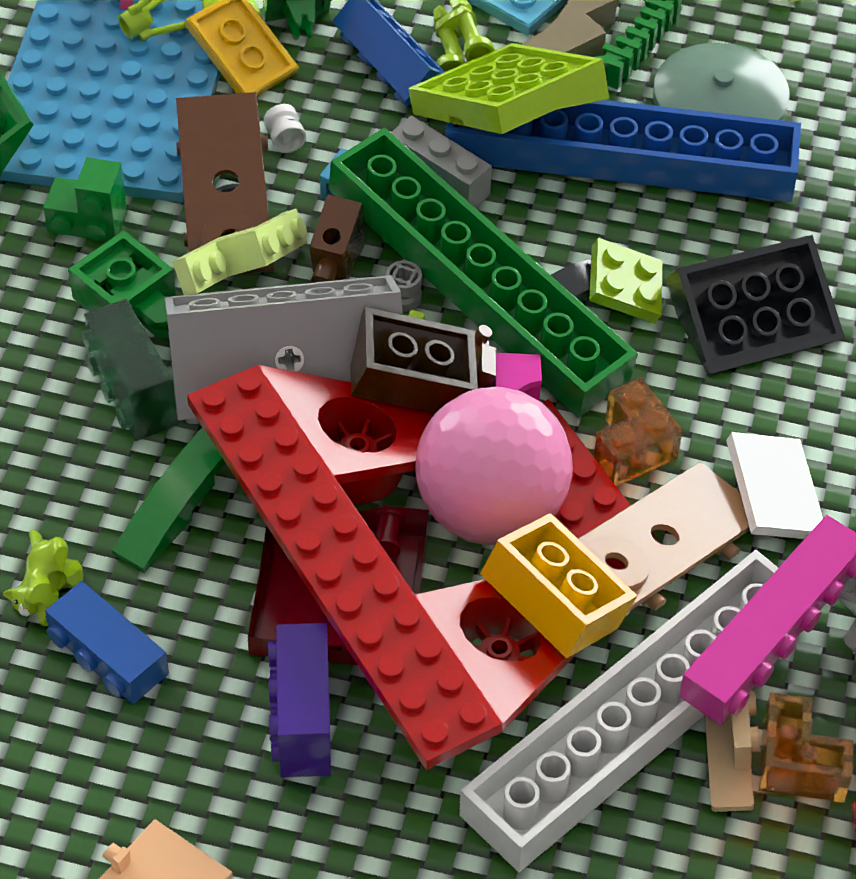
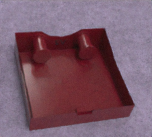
M382 506L372 510L358 511L415 595L421 594L428 541L429 510ZM266 525L260 570L248 631L249 655L269 656L268 641H276V625L327 623L328 662L357 665Z

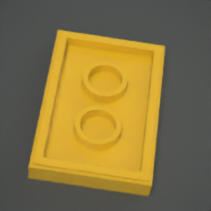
M219 0L190 16L184 23L236 94L256 92L258 96L296 74L299 69L298 65L248 0Z

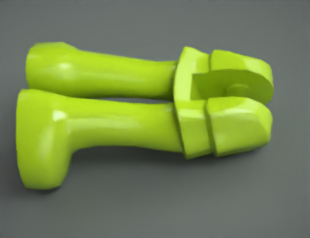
M450 0L453 10L449 13L441 5L434 9V29L446 52L436 63L445 72L495 51L492 42L487 37L479 35L476 29L477 21L472 11V5L467 0ZM462 36L465 40L463 51L458 40Z

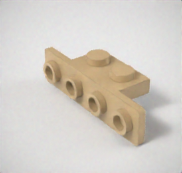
M751 690L748 693L750 697L742 711L736 716L731 713L721 725L705 715L711 810L714 812L750 811L754 808L751 758L752 752H759L758 726L750 727L749 716L756 715L755 690Z

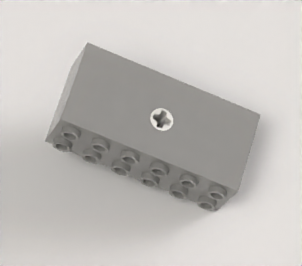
M392 275L165 297L178 420H186V423L189 424L200 423L188 405V394L256 365L351 382L350 365L364 308L369 307L403 315L401 291Z

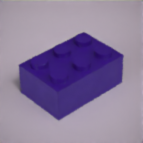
M327 623L276 625V641H268L271 762L280 761L281 778L331 776Z

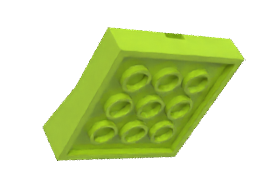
M514 43L408 88L414 115L504 134L556 109L609 99L603 59Z

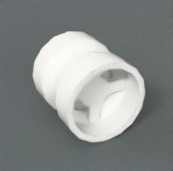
M280 104L266 112L263 118L264 125L269 134H271V141L277 151L281 153L293 152L305 143L306 133L301 123H299L298 114L293 106Z

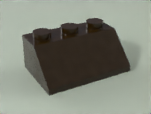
M365 307L362 312L350 365L351 396L436 413L445 404L463 393L478 389L474 330Z

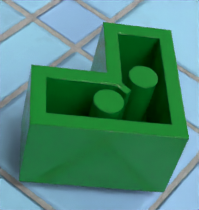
M86 157L78 180L55 177L43 207L47 232L88 238L96 241H109L119 234L127 215L122 163Z

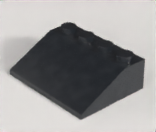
M813 234L677 268L666 278L675 312L707 375L845 339Z

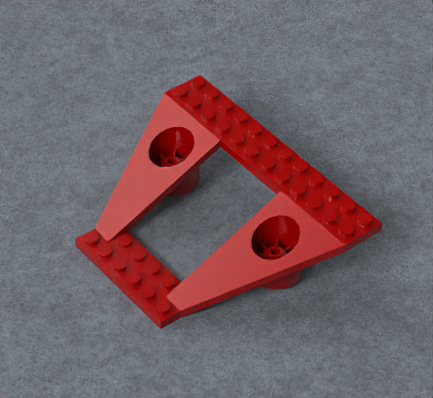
M256 365L187 395L190 409L426 770L502 733L577 654L575 653L568 658L563 656L486 579L415 595L353 505L367 504L383 499L396 489L404 472L415 471L416 454L420 438L435 413L351 396V382L262 365ZM547 399L541 403L557 417L563 427L570 446L573 465L568 494L554 517L579 539L631 505L550 399ZM651 532V535H652L653 539H654L655 541H657L658 543H660V542L657 540V538L653 535V533ZM605 559L606 564L613 569L623 570L626 568L625 564L619 559ZM477 638H480L482 641L480 646L471 643ZM528 649L534 653L531 657L520 655V653Z

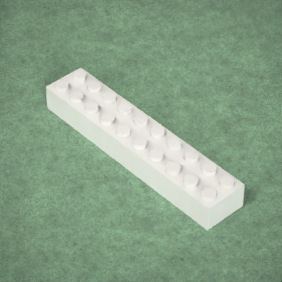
M753 551L460 790V817L512 867L521 872L705 716L679 697L683 674L774 574L778 567L759 551Z

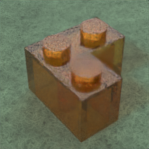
M642 377L609 391L605 420L609 423L610 427L596 433L594 458L616 486L678 458L683 430Z
M770 692L763 717L759 791L844 802L852 779L854 740L812 735V698Z

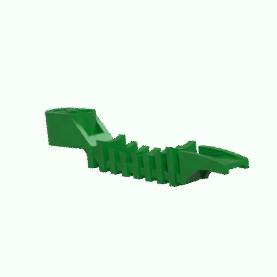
M644 0L645 6L640 10L641 17L637 16L633 21L635 28L628 26L625 30L627 38L618 35L615 38L616 46L608 43L603 45L604 55L594 58L603 59L607 86L618 90L622 84V79L628 81L632 70L636 71L639 67L640 60L644 61L646 59L648 50L653 51L656 41L660 42L662 40L664 31L669 32L672 22L676 23L682 11V0Z

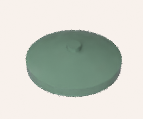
M704 43L679 50L662 63L655 76L653 102L654 106L783 121L789 103V87L779 68L763 55L734 44Z

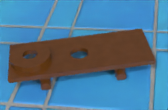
M256 92L176 98L179 142H176L177 156H181L187 232L183 233L184 246L188 247V253L222 237L226 233H236L253 228L269 220L262 150L268 149V137L261 136ZM221 174H231L238 179L239 185L231 192H221L214 187L213 181ZM272 262L267 266L243 273L274 271V265Z

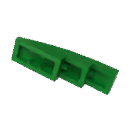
M203 427L182 449L157 481L112 549L114 556L142 573L148 570L192 521V510L215 486L214 475L226 463Z

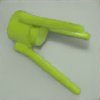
M140 0L138 3L128 7L127 11L118 15V22L124 34L129 39L139 36L141 41H145L152 36L184 30L186 26L184 25L185 22H180L153 29L149 28L153 24L149 11L166 0Z

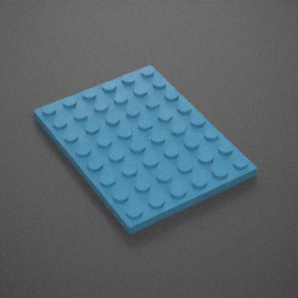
M37 0L7 81L34 125L0 175V180L52 187L55 177L78 180L85 159L89 157L122 163L125 196L183 203L181 156H177L176 142H179L176 98L215 95L221 72L187 28L152 36L145 41H141L139 36L129 39L122 31L118 22V15L128 9L120 10L119 0ZM134 0V4L138 3L140 0ZM202 0L164 1L149 11L153 19V24L149 28L153 29L185 22L187 18L203 10Z

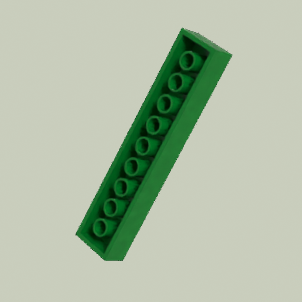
M385 127L331 161L329 190L336 197L362 203L364 222L406 261L417 264L422 271V275L478 327L480 325L488 326L492 330L490 338L505 352L510 354L540 355L541 385L577 418L584 415L631 380L638 352Z

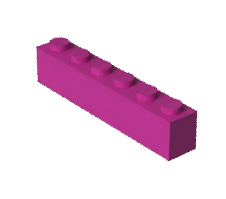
M826 514L687 669L682 677L679 697L719 725L731 713L735 716L738 715L748 702L750 697L748 693L755 685L762 687L768 681L774 670V663L779 658L785 660L789 657L797 645V637L803 630L807 633L810 632L820 619L821 609L826 604L830 606L835 604L844 590V583L849 577L854 580L856 579V532Z

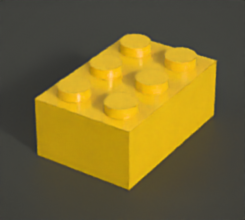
M551 513L498 539L480 573L566 658L617 630L637 597L627 585Z

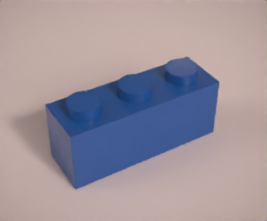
M83 581L45 610L48 623L47 634L53 643L59 648L67 647L85 671L97 673L102 678L106 688L114 696L119 697L122 695L134 705L169 675L166 651Z

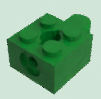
M123 230L68 269L72 298L119 337L122 338L140 324L157 337L169 335L165 297L176 296L173 268Z

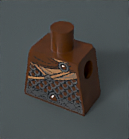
M327 195L310 243V255L314 272L311 278L312 283L334 281V279L347 280L350 278L366 243L362 203Z

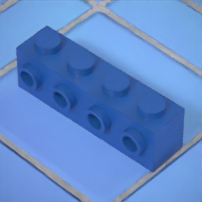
M348 0L332 21L340 29L341 33L339 36L341 39L359 50L357 56L369 66H374L377 69L375 74L377 78L386 85L392 86L396 90L394 96L408 107L411 106L408 88L445 72L377 0Z

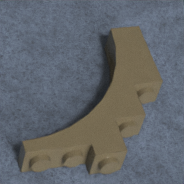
M569 0L556 20L541 33L521 45L589 57L604 55L602 49L606 40L604 28L615 23L617 0Z

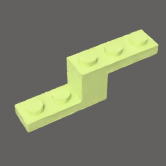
M297 209L283 212L256 227L219 237L173 260L172 263L183 294H198L229 276L269 265L308 243L306 239L307 228L304 220L299 217Z

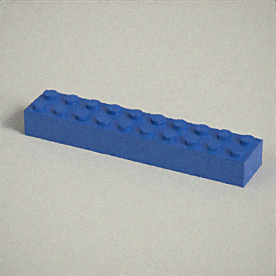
M602 100L556 109L504 134L447 122L445 137L487 162L492 167L792 202L798 175L801 123Z

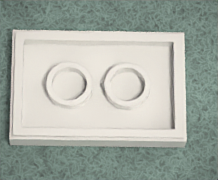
M732 432L726 441L751 534L805 539L823 517L800 439Z

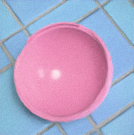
M490 387L463 393L445 404L435 413L420 438L416 454L415 472L423 502L438 523L465 541L482 545H495L498 539L550 513L555 516L568 494L573 465L572 454L565 431L557 417L543 403L518 390Z

